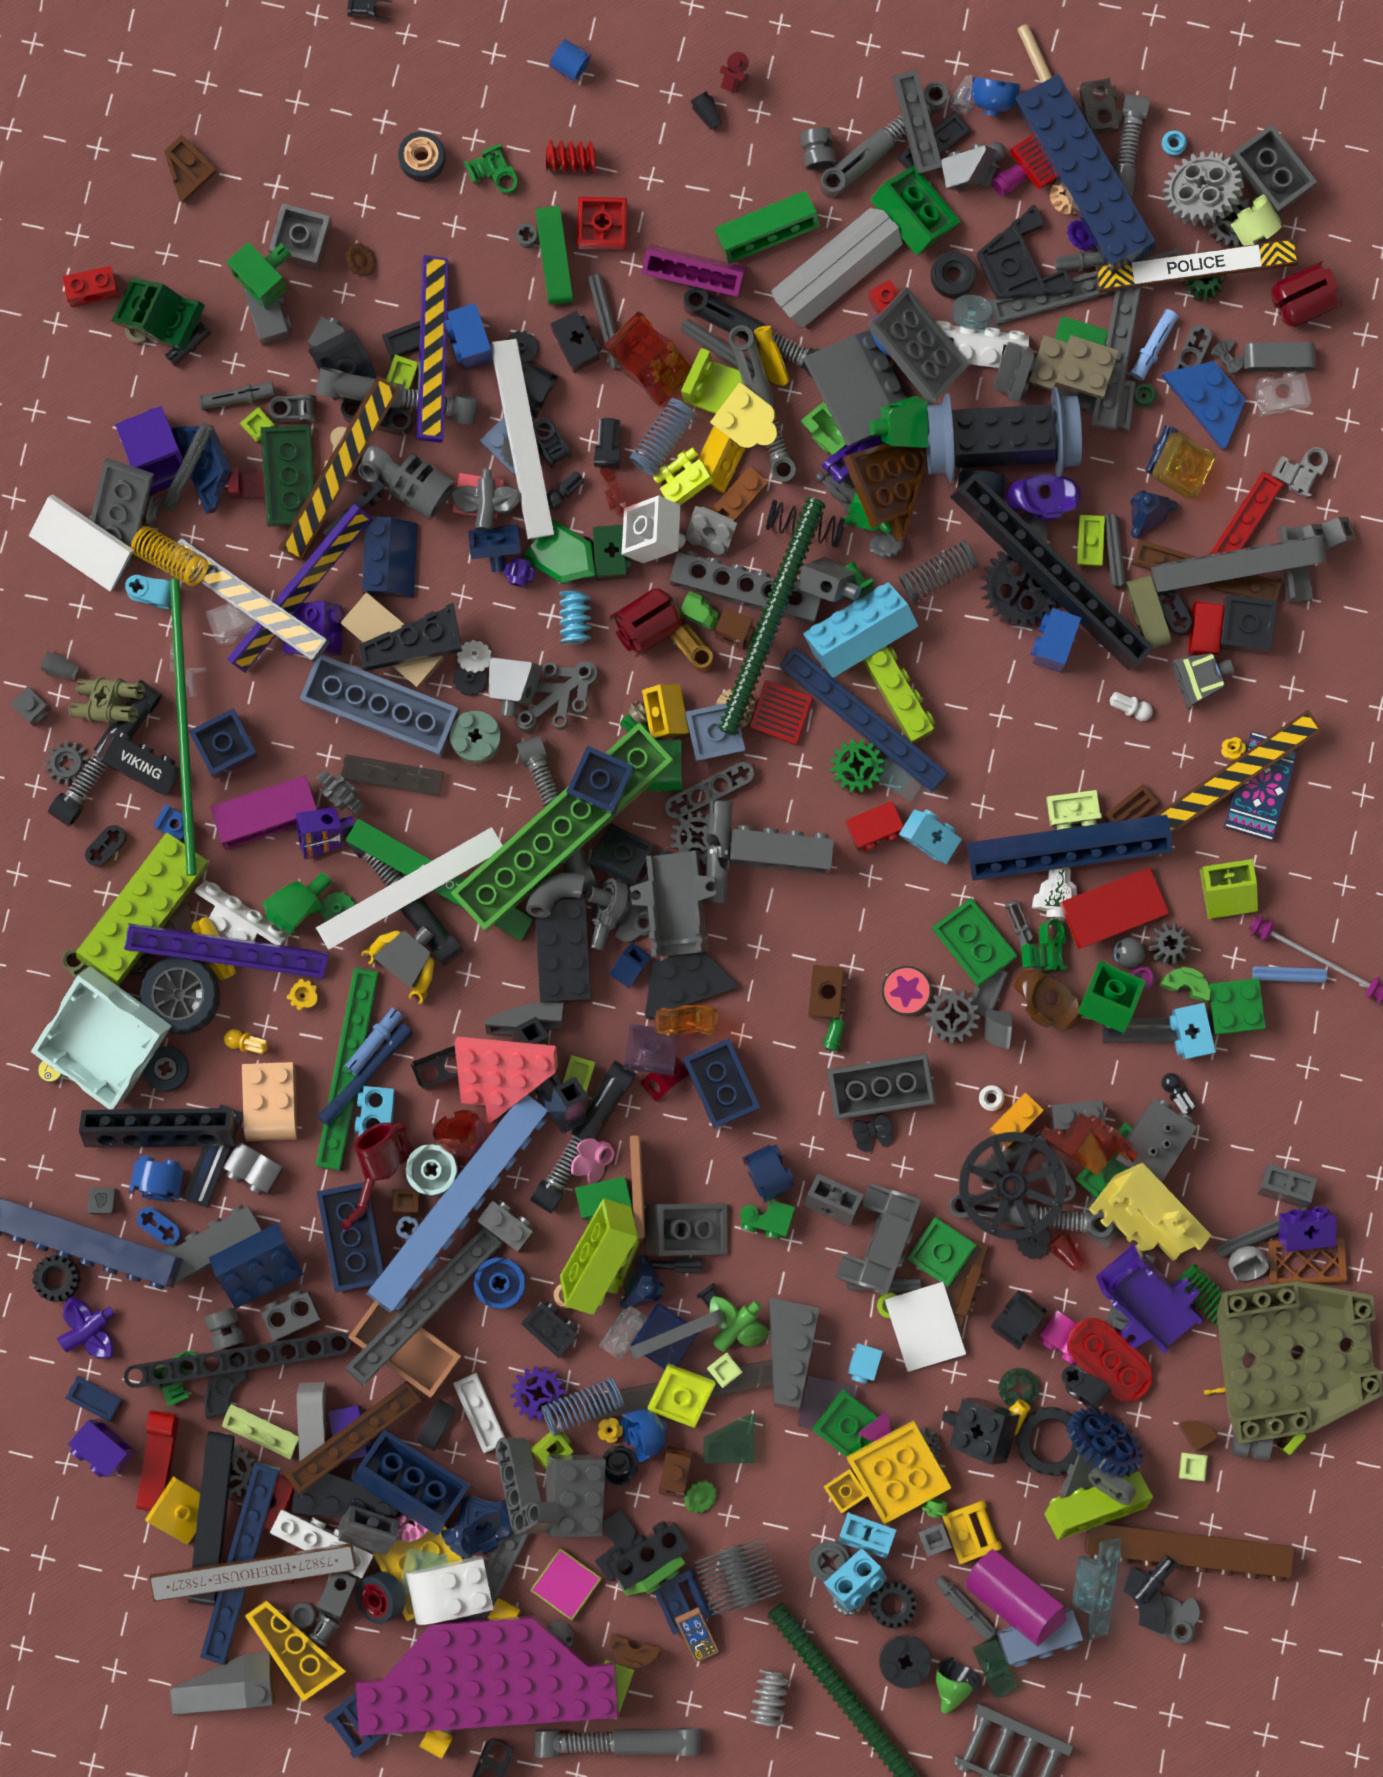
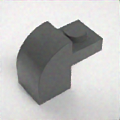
M1337 517L1322 524H1310L1302 528L1304 532L1303 538L1317 535L1323 536L1325 552L1356 541L1349 517Z

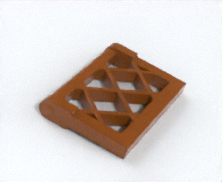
M1336 1238L1337 1255L1333 1259L1322 1248H1316L1317 1250L1308 1260L1298 1251H1290L1281 1260L1276 1255V1248L1284 1247L1279 1240L1268 1241L1269 1283L1277 1284L1290 1281H1301L1311 1284L1347 1283L1345 1239ZM1319 1251L1330 1260L1329 1264L1321 1272L1310 1263ZM1293 1252L1305 1262L1296 1273L1284 1263ZM1332 1263L1338 1268V1276L1326 1277L1323 1275ZM1308 1264L1318 1276L1300 1278L1298 1274ZM1283 1266L1293 1276L1291 1278H1278L1277 1270Z

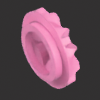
M401 1513L400 1517L395 1518L399 1521L397 1539L400 1541L410 1542L417 1540L428 1531V1529L417 1522L414 1523L415 1526L410 1525L408 1522L412 1519Z

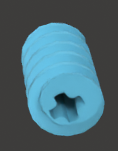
M581 591L560 592V596L565 598L560 601V606L565 608L560 611V616L565 618L560 621V626L565 628L560 631V635L565 637L560 643L575 645L590 640L591 636L584 634V632L591 630V626L585 625L584 622L591 620V616L585 615L584 612L591 610V606L584 605V602L591 600V597L584 595Z

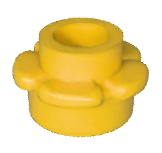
M1233 737L1232 739H1226L1222 743L1223 749L1221 753L1230 761H1234L1246 751V745L1242 743L1240 738Z
M615 1418L603 1419L598 1425L599 1438L606 1440L608 1443L616 1442L623 1433L622 1426L619 1425V1421ZM612 1428L613 1431L609 1433L607 1430Z

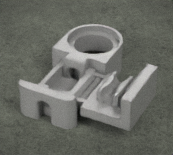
M1317 447L1307 451L1300 464L1296 463L1293 465L1288 462V458L1280 457L1271 476L1288 485L1292 483L1289 486L1290 491L1303 498H1308L1312 495L1308 492L1316 476L1322 475L1328 463L1327 453ZM1311 453H1318L1321 456L1322 463L1320 466H1313L1310 463L1309 457ZM1284 462H1286V464H1285V466H1284L1282 472L1279 473L1280 470H1281V468H1282V466H1283V464H1284Z

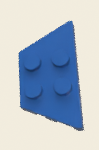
M1212 361L1162 374V378L1221 450L1224 449L1229 442L1246 399L1218 364Z

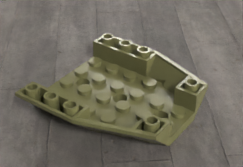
M1290 1281L1222 1292L1217 1310L1226 1405L1227 1413L1239 1444L1314 1432L1383 1395L1381 1370L1374 1367L1369 1321L1376 1320L1373 1295L1301 1281ZM1344 1338H1349L1351 1340L1350 1348L1342 1351L1340 1349V1342ZM1300 1345L1303 1350L1302 1355L1299 1358L1293 1359L1291 1351L1295 1346ZM1252 1353L1254 1356L1253 1363L1250 1366H1244L1242 1363L1244 1355Z

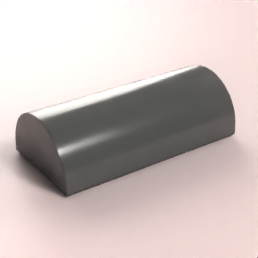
M927 1053L827 1070L829 1092L835 1120L936 1104Z

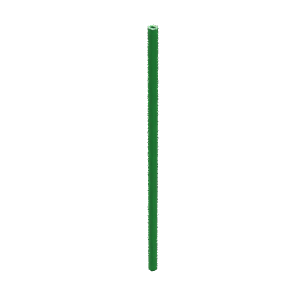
M170 579L186 875L195 876L197 871L180 580Z

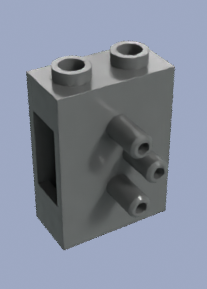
M1161 1098L1158 1101L1153 1099L1147 1105L1113 1160L1126 1169L1143 1163L1162 1183L1197 1126L1192 1124L1194 1120L1182 1112L1178 1115L1172 1111V1105Z

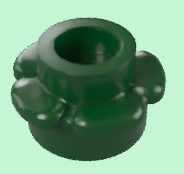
M1149 384L1136 386L1133 398L1134 404L1143 408L1152 406L1153 401L1156 400V391Z

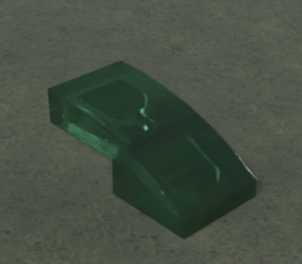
M995 1637L971 1647L995 1698L1018 1688Z

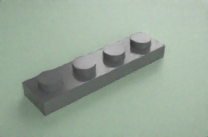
M914 70L893 76L892 81L917 174L942 167L918 71Z

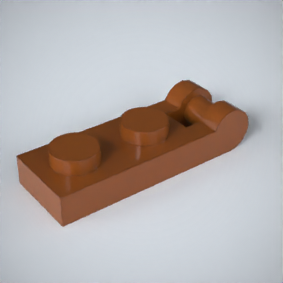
M749 466L710 510L717 513L723 510L735 522L768 485V481Z

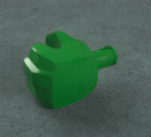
M321 872L307 887L299 881L284 886L262 903L267 920L283 933L294 936L295 928L308 915L314 916L322 909L321 902L317 897L333 883L332 880L324 872Z

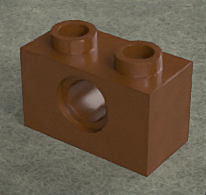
M725 607L715 629V639L743 650L744 645H749L752 641V636H754L753 618Z
M813 965L808 1017L839 1019V1014H844L845 999H841V990L847 988L848 974H843V967ZM823 987H833L835 996L832 999H825L821 994Z

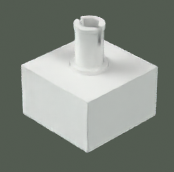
M658 495L624 508L622 555L641 563H646L677 552L679 548L681 549L685 543V536L679 533L680 504Z

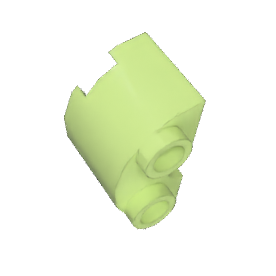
M1265 194L1253 201L1254 206L1251 207L1252 209L1249 207L1238 213V219L1231 224L1243 246L1253 245L1264 237L1268 239L1282 227L1279 216Z

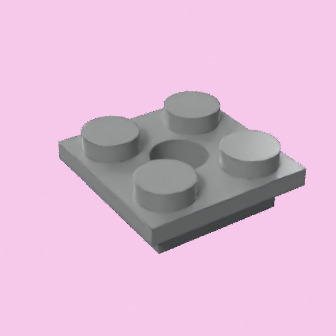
M695 506L685 539L693 545H700L710 549L714 554L726 556L737 523L733 522V519L710 509Z

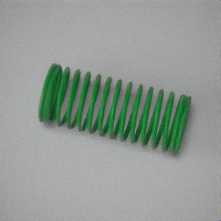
M1194 1263L1176 1282L1185 1277L1191 1280L1197 1275L1191 1282V1285H1188L1185 1289L1187 1291L1200 1280L1195 1287L1198 1289L1202 1284L1204 1286L1199 1290L1196 1298L1209 1287L1204 1295L1194 1304V1307L1214 1290L1210 1297L1198 1308V1311L1219 1294L1202 1312V1315H1204L1221 1299L1223 1289L1218 1291L1219 1285L1214 1286L1215 1281L1210 1282L1211 1277L1206 1278L1207 1273L1202 1274L1203 1269L1197 1271L1199 1265ZM1219 1304L1206 1317V1319H1208L1216 1310H1218ZM1217 1315L1210 1321V1323H1213L1217 1319Z

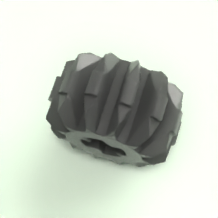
M1163 923L1162 931L1158 928L1153 930L1157 937L1150 936L1148 938V941L1156 943V945L1148 948L1149 952L1157 950L1158 953L1153 959L1157 960L1163 956V965L1168 963L1169 958L1171 963L1176 965L1178 963L1177 956L1184 960L1186 955L1182 951L1187 952L1191 950L1190 946L1184 945L1185 942L1191 940V937L1186 936L1182 938L1181 935L1186 929L1183 927L1177 932V923H1173L1170 930L1168 925ZM1166 938H1169L1170 941H1175L1176 945L1172 947L1174 950L1164 946V943L1167 941Z

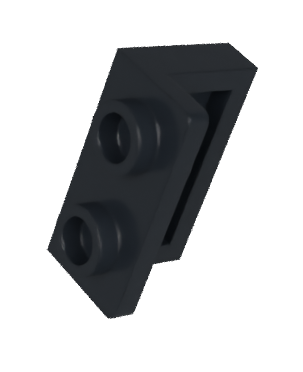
M540 1301L521 1325L557 1358H560L579 1337L576 1333L578 1327L568 1318L565 1321L557 1316L559 1310L548 1301L544 1304Z

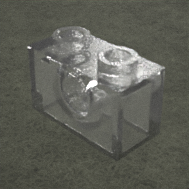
M1289 372L1284 374L1283 378L1275 380L1273 377L1262 378L1258 380L1259 383H1256L1253 388L1260 418L1307 408L1312 402L1305 373ZM1276 389H1285L1288 393V397H1278L1276 394Z

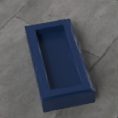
M80 1376L76 1377L65 1399L108 1422L112 1421L123 1401L122 1398Z

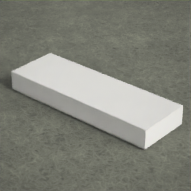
M475 1373L453 1384L482 1451L486 1453L495 1449L497 1441L505 1436L478 1374Z

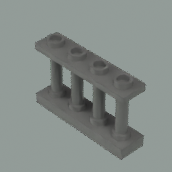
M977 1702L973 1710L974 1714L978 1715L976 1719L978 1720L977 1726L963 1758L954 1755L953 1761L957 1763L956 1768L969 1774L971 1770H974L981 1774L980 1777H1003L997 1774L996 1771L1011 1736L1019 1733L1025 1736L1024 1741L1026 1743L1011 1777L1023 1776L1035 1746L1038 1747L1039 1743L1049 1747L1047 1751L1049 1755L1039 1777H1051L1058 1758H1062L1063 1754L1070 1756L1073 1746ZM992 1722L1001 1725L1000 1730L1002 1733L987 1768H983L972 1763L987 1726H991Z

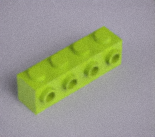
M885 646L862 660L905 737L914 744L933 733L934 728L932 725L935 722L929 711H923L920 705L923 701L917 690L912 691L907 682L910 681V678L905 669H899L895 660L898 658L891 646L888 648Z
M1140 1472L1132 1473L1130 1477L1126 1475L1123 1477L1136 1491L1135 1496L1127 1505L1116 1502L1095 1486L1088 1490L1085 1488L1078 1489L1066 1498L1059 1496L1051 1500L1044 1514L1057 1540L1059 1541L1146 1509L1153 1496Z

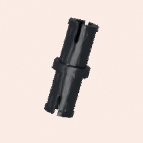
M202 322L195 327L185 350L173 347L164 355L170 360L177 354L171 360V364L174 367L190 352L194 353L196 351L195 347L212 334L208 328L199 334L205 328Z
M1165 1555L1153 1571L1150 1570L1146 1574L1147 1578L1133 1592L1134 1597L1138 1601L1142 1599L1141 1603L1146 1604L1154 1592L1165 1585L1164 1581L1178 1567L1176 1561L1172 1558L1170 1559V1556Z

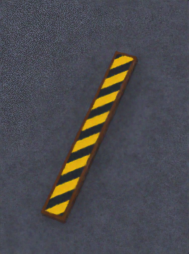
M1306 710L1154 816L1167 814L1172 835L1323 729L1311 712Z

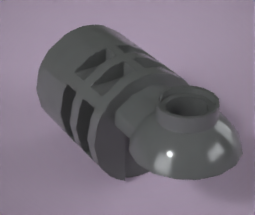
M367 446L359 459L360 466L358 471L365 481L373 483L378 479L389 487V494L428 520H432L441 510L456 484L455 480L415 453L411 454L401 467L393 462L384 450L376 446Z

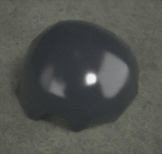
M615 1446L609 1448L603 1454L602 1458L606 1460L605 1481L614 1487L629 1485L630 1480L638 1472V1459L634 1452L625 1446Z

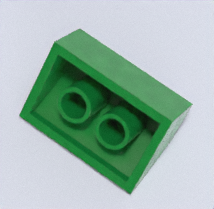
M915 166L884 182L870 199L877 209L884 210L889 218L899 227L901 238L916 256L934 246L961 222L921 173L917 174Z

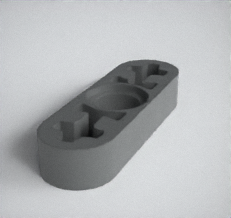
M1196 325L1190 330L1173 370H1178V367L1181 369L1190 367L1183 362V356L1187 353H1192L1196 356L1197 363L1195 365L1201 363L1211 340V332L1206 326ZM1199 332L1204 333L1203 338L1206 341L1201 340L1198 348H1193L1196 340L1193 334L1197 335Z

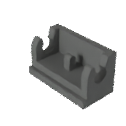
M1272 1164L1267 1165L1262 1174L1263 1180L1257 1194L1300 1208H1307L1311 1203L1317 1179Z

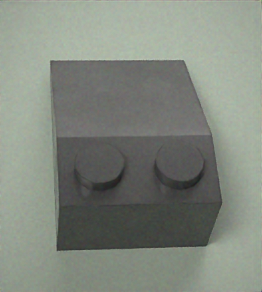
M727 1203L645 1204L646 1255L727 1254Z

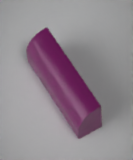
M650 244L646 249L641 274L738 297L746 267Z
M306 775L210 806L221 844L225 850L297 827L296 813L318 810Z
M991 1549L972 1568L967 1579V1589L1037 1647L1067 1621L1062 1604L994 1549Z

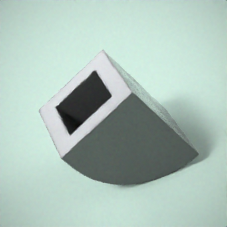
M986 1010L985 1039L995 1046L1010 1049L1012 1012Z

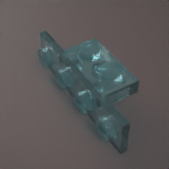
M1119 1538L1100 1542L1097 1561L1086 1555L1078 1557L1071 1605L1089 1614L1086 1638L1089 1640L1108 1636L1120 1556L1121 1539Z

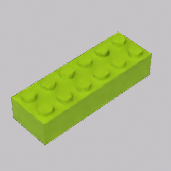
M166 832L76 951L77 959L88 967L91 966L119 987L143 955V952L124 949L128 923L163 928L207 870L208 861L195 852L197 875L187 876L185 844Z

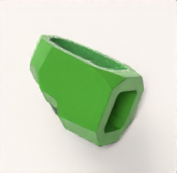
M689 591L680 609L681 617L704 628L714 630L719 622L717 619L718 612L711 607L709 601Z

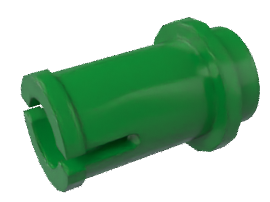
M834 1018L830 1019L826 1038L822 1040L824 1049L837 1052L838 1048H841L840 1041L846 1022Z

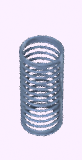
M670 398L671 400L667 403V407L664 408V412H661V416L657 417L658 421H654L655 425L651 426L652 430H648V434L644 435L645 439H642V443L638 444L639 448H635V452L629 457L633 464L652 476L656 475V470H660L655 463L663 465L659 459L666 461L663 455L669 456L667 451L672 452L669 446L676 447L673 443L679 442L676 437L682 438L680 433L685 434L682 428L688 429L686 424H692L689 419L695 420L697 417L696 413L689 406L676 398ZM666 409L670 410L675 416L669 414ZM663 414H666L671 420L665 418ZM659 418L665 420L670 426L661 422ZM656 423L661 424L666 430L659 427ZM654 428H657L662 434L656 432ZM650 432L655 433L660 439L652 436ZM647 437L652 438L657 444L650 441ZM644 441L648 442L653 448L647 446ZM641 446H644V447H645L648 451H650L652 454H650L649 452L643 450V449L641 448ZM637 450L642 451L648 458L639 454Z
M606 1378V1383L601 1380V1383H596L595 1387L590 1385V1389L585 1387V1392L580 1389L579 1393H574V1396L569 1394V1399L564 1396V1401L559 1399L558 1403L553 1401V1405L548 1403V1406H542L544 1418L552 1435H559L560 1432L553 1418L551 1408L557 1417L562 1432H565L556 1405L562 1414L567 1429L570 1430L561 1403L567 1411L572 1426L576 1427L566 1400L572 1408L578 1425H581V1422L574 1409L572 1399L578 1408L583 1422L586 1423L577 1396L583 1405L588 1420L591 1421V1416L584 1403L582 1393L588 1402L593 1417L597 1418L587 1391L593 1399L599 1416H602V1413L594 1397L593 1389L605 1414H607V1410L599 1394L598 1387L603 1393L609 1410L612 1412L613 1410L604 1391L603 1384L608 1390L614 1408L624 1407L622 1395L614 1378Z

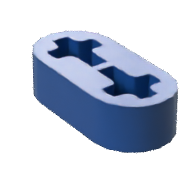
M146 1207L138 1212V1225L159 1242L165 1245H172L179 1241L181 1237L180 1228L159 1211ZM152 1212L154 1214L152 1218L158 1225L156 1227L150 1223L144 1225L145 1219L142 1217L143 1214H150ZM163 1226L166 1229L173 1227L175 1238L165 1240V1234L159 1230L160 1227Z

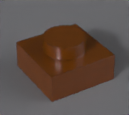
M393 1189L392 1216L417 1217L418 1191L415 1189Z

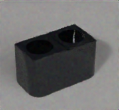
M455 1046L412 1062L411 1067L416 1080L423 1090L458 1077V1072L449 1073L444 1066L445 1060L449 1056H456ZM433 1065L438 1069L439 1075L434 1082L429 1083L422 1079L421 1070L424 1066Z
M489 1738L483 1747L472 1777H479L480 1773L485 1769L493 1770L497 1777H505L513 1757L514 1748ZM494 1745H501L506 1749L507 1756L501 1763H494L489 1758V1750Z

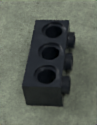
M664 1520L652 1528L654 1532L646 1537L644 1534H641L630 1542L632 1545L627 1549L619 1548L609 1554L610 1559L605 1563L620 1589H628L690 1550L675 1523H666ZM666 1533H671L673 1536V1543L669 1547H665L662 1544V1537ZM648 1546L652 1551V1555L648 1560L643 1561L640 1552L644 1547ZM627 1560L630 1563V1570L626 1574H621L618 1569L619 1564Z

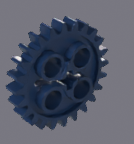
M1081 1408L1079 1412L1076 1411L1067 1423L1068 1428L1066 1432L1070 1434L1067 1438L1073 1441L1071 1446L1079 1449L1077 1454L1084 1455L1086 1463L1091 1461L1093 1468L1100 1467L1104 1474L1109 1471L1112 1477L1116 1474L1121 1478L1124 1475L1130 1477L1144 1461L1142 1459L1144 1453L1140 1451L1143 1447L1137 1444L1139 1440L1137 1437L1131 1436L1133 1431L1126 1430L1124 1428L1125 1423L1119 1424L1117 1417L1114 1416L1111 1419L1106 1411L1104 1414H1101L1099 1409L1093 1412L1089 1408L1086 1411Z

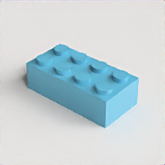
M887 582L884 585L878 586L866 596L855 600L853 604L843 610L835 612L823 622L812 626L803 635L813 655L831 677L834 678L917 628L918 624L907 602Z

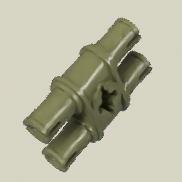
M99 677L96 680L79 679L77 681L78 684H84V686L76 685V692L79 695H90L88 703L72 702L69 705L77 708L68 709L69 715L72 718H87L93 723L103 721L109 724H115L118 721L133 723L137 720L135 717H130L138 716L137 708L134 706H123L125 698L142 699L144 697L143 694H137V692L145 693V687L142 683H127L121 678L111 680L104 677Z

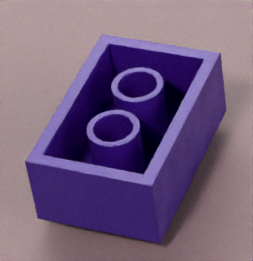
M99 1419L87 1420L68 1443L72 1447L70 1452L80 1461L87 1460L91 1464L90 1470L100 1478L102 1476L107 1478L117 1476L137 1453L136 1450Z

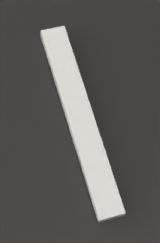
M517 340L492 342L490 345L528 539L552 536L554 531Z
M491 827L321 924L316 929L329 950L488 859L503 845Z

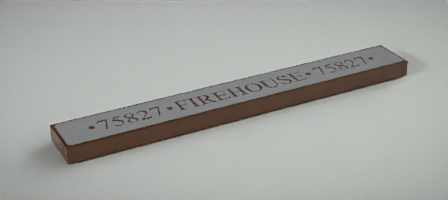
M353 1543L151 1574L149 1579L153 1600L156 1602L353 1571L357 1569Z

